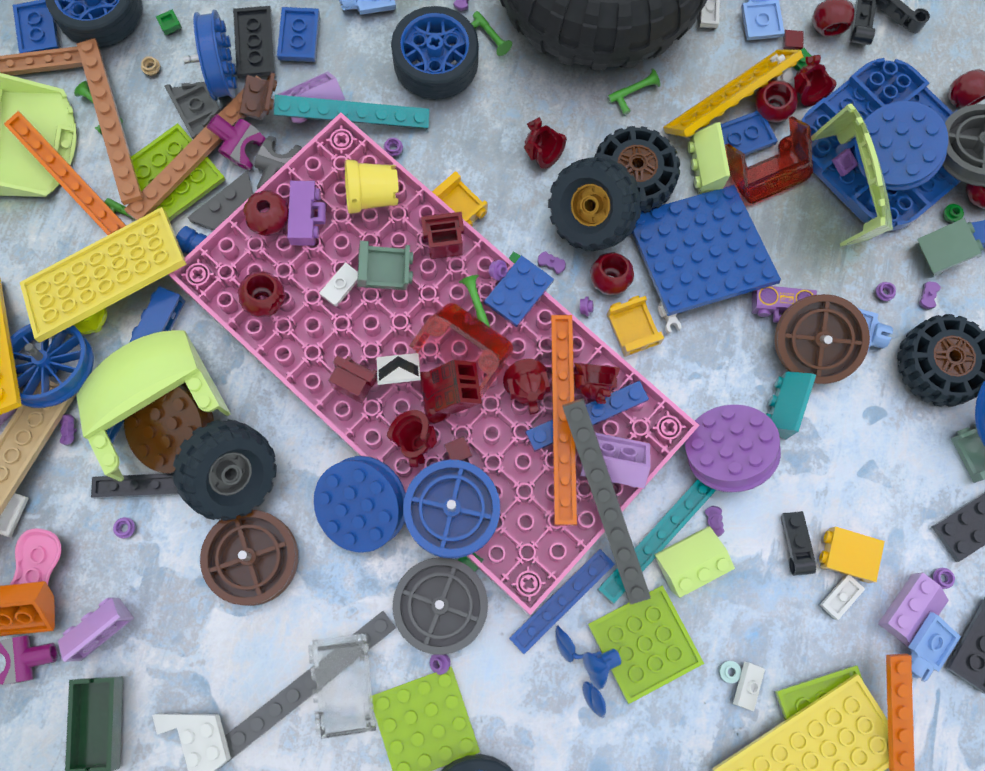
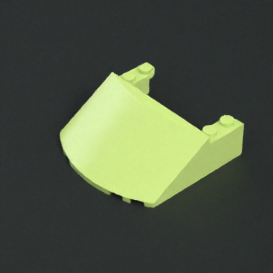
M0 73V196L47 197L56 189L59 183L4 123L19 111L71 165L76 147V123L72 106L70 107L67 95L63 89Z
M853 104L846 105L811 136L813 141L837 135L840 144H846L856 137L877 217L866 222L862 232L841 242L840 247L868 241L884 232L893 230L889 199L878 156L867 126Z
M171 330L153 333L122 346L103 360L80 388L77 394V402L83 437L88 439L106 476L120 482L124 480L119 469L120 459L106 430L183 383L187 384L198 407L202 411L212 412L218 409L226 416L231 414L186 331Z

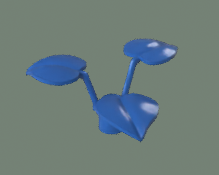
M559 625L556 626V643L560 654L568 662H573L574 659H583L584 667L591 681V684L587 681L583 683L582 689L585 701L595 714L604 718L606 705L599 690L604 688L609 670L621 665L619 653L615 649H610L604 653L600 651L596 653L586 652L579 655L575 653L576 648L571 638Z

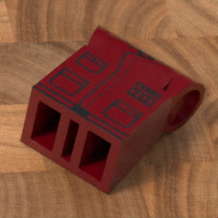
M452 360L429 372H420L424 412L429 424L442 422L450 414L482 404L476 362Z

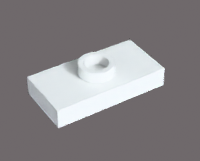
M345 262L320 291V296L337 307L357 283L358 271Z
M14 493L0 515L1 535L12 537L27 504L28 497Z
M744 661L733 702L734 705L754 711L765 672L764 668Z

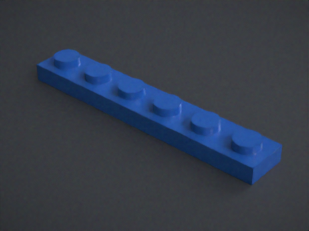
M638 381L611 393L610 397H605V404H599L595 400L586 404L592 424L596 425L647 402L649 398L641 382ZM553 419L525 432L534 452L553 444Z
M599 549L509 639L525 654L615 565L614 562Z

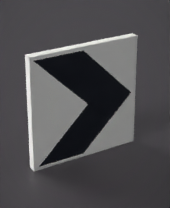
M418 353L377 357L378 385L421 380Z

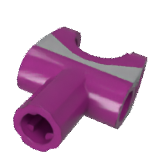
M216 114L207 125V129L224 141L218 150L219 153L235 165L250 171L253 164L246 156L245 146L247 143H252L261 147L266 138L254 126L243 119H239L233 127Z
M29 635L0 640V653L6 660V666L0 673V685L33 680L32 667L56 662L57 648L55 644L49 643L30 647Z

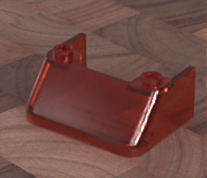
M793 116L789 117L790 135L784 137L779 142L778 154L747 167L744 153L729 143L725 144L730 176L744 200L751 204L759 202L800 184L811 177L813 173L810 125Z
M446 304L426 321L409 346L414 352L418 353L430 335L440 337L450 327L484 350L478 359L479 368L487 374L480 385L482 398L512 356L513 345L504 336L457 304Z

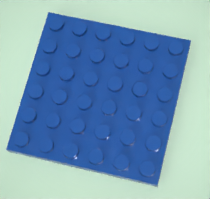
M735 185L664 204L659 208H652L647 213L641 211L640 219L637 220L636 227L632 232L667 316L776 285L781 281Z

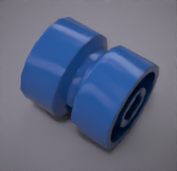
M184 226L178 232L176 239L181 251L188 254L207 236L202 233L198 234L196 230Z

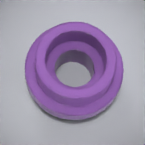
M392 137L384 143V150L390 156L395 157L402 153L403 144L399 139Z
M503 260L493 261L489 266V275L495 280H502L507 274L506 263Z
M882 282L876 287L875 292L880 300L890 301L896 295V287L890 282Z
M587 296L585 299H580L581 315L590 316V312L594 311L593 300H590L589 296Z
M127 517L118 519L113 526L114 534L122 539L131 537L135 532L134 521ZM127 524L128 530L123 532L122 527Z
M938 568L933 573V580L942 589H948L953 586L955 576L947 568ZM941 575H944L945 577L944 582L941 581Z
M433 654L431 656L430 667L434 673L437 672L438 675H442L449 670L451 661L448 655Z

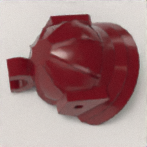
M821 55L806 57L807 65L802 67L794 77L796 93H800L801 102L804 106H814L823 98L828 97L837 85L835 79L831 78L827 73L825 66L819 64Z
M538 117L527 123L531 131L525 139L524 149L532 161L536 159L540 168L547 169L554 165L562 155L567 138L547 125L542 126V120Z
M522 359L510 365L504 374L503 385L507 393H509L510 399H516L520 404L528 405L530 415L537 414L539 411L537 402L544 399L545 393L550 392L548 371L544 364L535 359Z
M574 363L578 373L574 374L576 389H579L586 398L595 399L599 404H605V397H610L611 391L617 388L616 377L619 374L620 368Z
M408 410L397 416L387 432L388 439L398 447H401L403 455L409 458L410 467H419L418 464H424L425 458L423 455L428 453L437 443L434 426H429L427 416L419 410Z

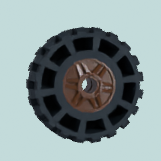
M627 126V129L620 128L615 130L614 134L607 135L604 138V142L599 144L594 157L612 159L614 162L621 163L627 168L629 174L633 175L636 179L637 189L641 192L640 210L643 213H647L652 208L661 207L663 203L669 200L680 176V159L678 156L676 157L677 151L675 147L669 144L670 141L665 136L662 137L660 132L647 129L648 127L643 126L640 128Z
M945 314L943 316L936 315L928 320H924L906 334V338L900 344V349L902 350L897 355V360L900 361L898 370L903 375L902 380L904 384L911 388L910 391L915 396L918 395L922 401L926 403L933 402V405L939 407L944 405L954 407L978 396L979 390L985 381V330L982 331L978 324L973 321H967L965 317Z

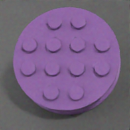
M724 405L705 412L695 420L699 427L685 441L688 463L693 474L706 486L723 492H742L760 486L774 474L781 458L780 436L774 422L760 410L745 405Z

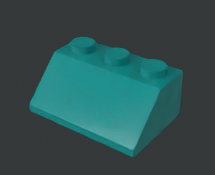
M785 372L776 379L774 387L777 389L775 395H772L769 400L768 406H771L766 415L776 425L780 438L786 440L799 432L816 378L815 374Z

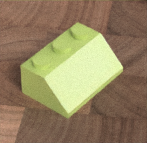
M717 122L692 135L687 145L688 152L692 156L691 169L695 172L694 187L698 189V195L723 189L730 177L721 124Z
M710 526L654 554L670 591L679 598L735 569L727 549Z

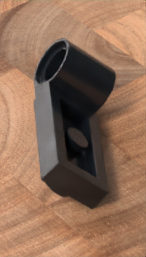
M856 0L851 42L871 45L876 31L873 28L876 0Z
M876 0V6L880 10L884 11L892 20L911 33H919L930 18V14L926 9L918 8L913 11L901 0Z
M804 512L783 513L781 519L791 556L789 558L791 574L793 576L815 574L816 562Z

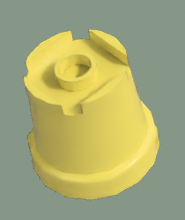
M357 160L345 161V188L349 214L359 213L362 209L398 205L399 198L395 196V193L399 192L396 165L358 163Z

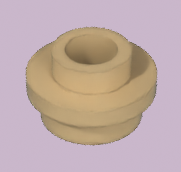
M151 56L145 57L141 62V70L146 75H155L160 70V63Z

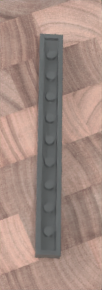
M584 398L563 404L562 407L629 603L634 604L651 599Z
M384 611L379 613L225 735L231 757L230 760L396 629Z

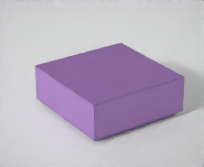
M850 148L845 149L832 159L840 176H845L858 165Z

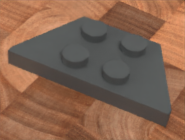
M196 82L194 84L181 83V87H171L170 84L164 86L192 139L209 124L216 114L221 112L217 102L211 98L205 82Z
M243 173L187 217L189 221L201 224L207 229L215 230L253 195L248 173Z

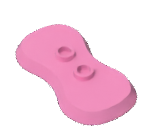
M36 528L25 531L19 537L15 546L16 569L10 585L46 581L47 585L49 584L50 575L61 556L60 540L54 533Z

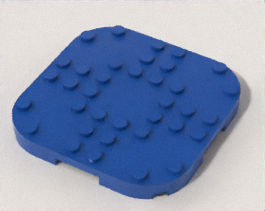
M880 58L865 64L851 75L843 85L810 108L800 121L795 132V146L802 161L864 223L877 217L867 179L859 170L858 165L845 176H840L832 162V159L849 148L856 159V137L846 144H840L837 135L813 141L811 136L848 104H853L865 121L871 113L882 106L899 101H913L932 108L945 123L954 112L927 88L930 83L914 67L898 59L885 61V58ZM942 166L935 176L916 188L903 191L887 190L893 230L891 231L900 230L912 224L961 181L950 175Z

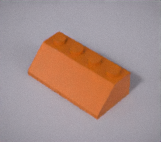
M46 581L0 586V636L48 632L55 629V600Z

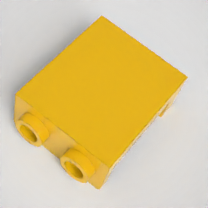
M456 171L432 191L453 211H462V218L471 226H473L478 218L482 219L488 212V203L485 200L482 202L461 181V176Z
M634 296L628 300L629 302L623 304L617 302L611 305L607 312V317L624 357L660 345L664 340L662 332L657 331L647 308L646 296Z
M836 526L829 528L823 538L825 546L819 556L820 568L850 575L866 583L877 582L885 541Z

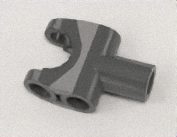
M268 136L255 158V168L264 171L257 189L302 149V146L295 145L288 153L283 155L275 153L277 140L273 136Z

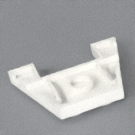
M157 713L152 715L157 735L177 728L188 771H216L231 759L219 714Z

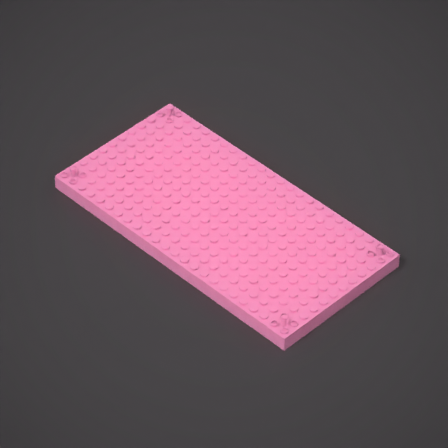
M340 113L255 192L271 190L281 195L289 208L290 181H315L317 188L321 190V200L317 202L326 203L325 224H315L319 226V238H315V245H291L287 238L288 222L281 232L270 236H262L251 231L244 217V205L248 201L247 199L184 258L187 265L168 275L359 456L372 457L389 466L400 479L405 492L411 481L421 470L433 463L450 460L444 444L464 436L472 453V457L464 461L477 466L490 477L500 499V517L497 528L488 543L475 552V554L484 559L481 563L473 554L467 557L528 615H531L605 532L587 477L581 476L582 463L576 445L577 525L554 526L553 444L534 452L525 433L553 419L551 315H572L574 374H578L574 363L619 367L620 371L616 377L617 388L611 391V393L635 382H641L649 398L647 402L593 425L595 433L650 443V471L646 485L699 427V424L547 292L542 295L518 327H515L485 305V299L500 282L489 275L490 264L493 261L503 260L506 263L508 272L514 263L464 219V234H461L463 255L431 259L428 238L424 239L421 217L453 213L455 211L346 116ZM357 160L358 163L396 165L399 192L395 193V196L399 198L398 205L362 209L359 213L349 214L345 188V161ZM270 207L265 208L260 212H267L270 209ZM314 209V217H317L318 209ZM360 241H368V246L404 249L405 245H410V252H413V263L409 264V271L413 272L412 284H408L407 290L357 287L356 283L337 307L320 296V291L345 262L358 271ZM264 271L280 280L284 287L285 300L284 304L275 314L259 318L244 311L239 303L237 292L241 282L247 275ZM472 275H479L476 280V288L491 327V331L487 333H482L480 327L464 334L461 325L478 320L467 287L459 283L460 280ZM261 295V296H259L257 299H258V300H263V299H266L267 297ZM412 353L419 354L420 372H429L452 360L476 362L482 404L450 414L442 422L429 424V426H434L437 443L428 453L423 455L425 458L424 464H418L419 467H410L409 458L403 455L401 447H398L388 439L387 432L394 419L405 411L419 410L425 414L420 380L378 385L376 381L361 404L333 389L328 381L335 370L333 361L337 355L344 359L350 356L354 362L371 371L373 369L377 371V357ZM535 359L544 364L548 371L550 392L545 393L544 399L537 402L539 408L537 414L530 415L528 405L520 404L516 399L511 400L509 393L504 388V374L508 367L516 361ZM574 381V401L584 398L585 404L595 401V399H588L581 394L580 390L576 389ZM612 483L622 512L643 489L620 483Z

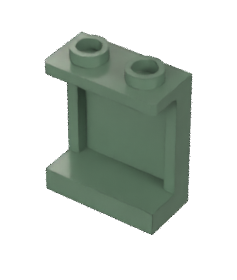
M965 218L917 239L934 277L942 274L944 270L972 258L982 256L983 245L979 239L975 240L972 234L975 232V229L971 222H966Z
M360 241L357 287L407 290L408 284H412L413 272L409 271V264L413 263V252H410V245H405L404 249L368 246V241Z
M967 427L957 431L958 436L951 438L973 483L985 480V446L979 437L977 428L970 430Z

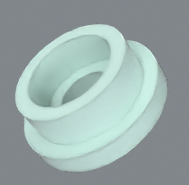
M734 661L724 662L719 670L721 678L727 683L737 682L742 672L740 666ZM729 668L734 669L733 676L728 675Z

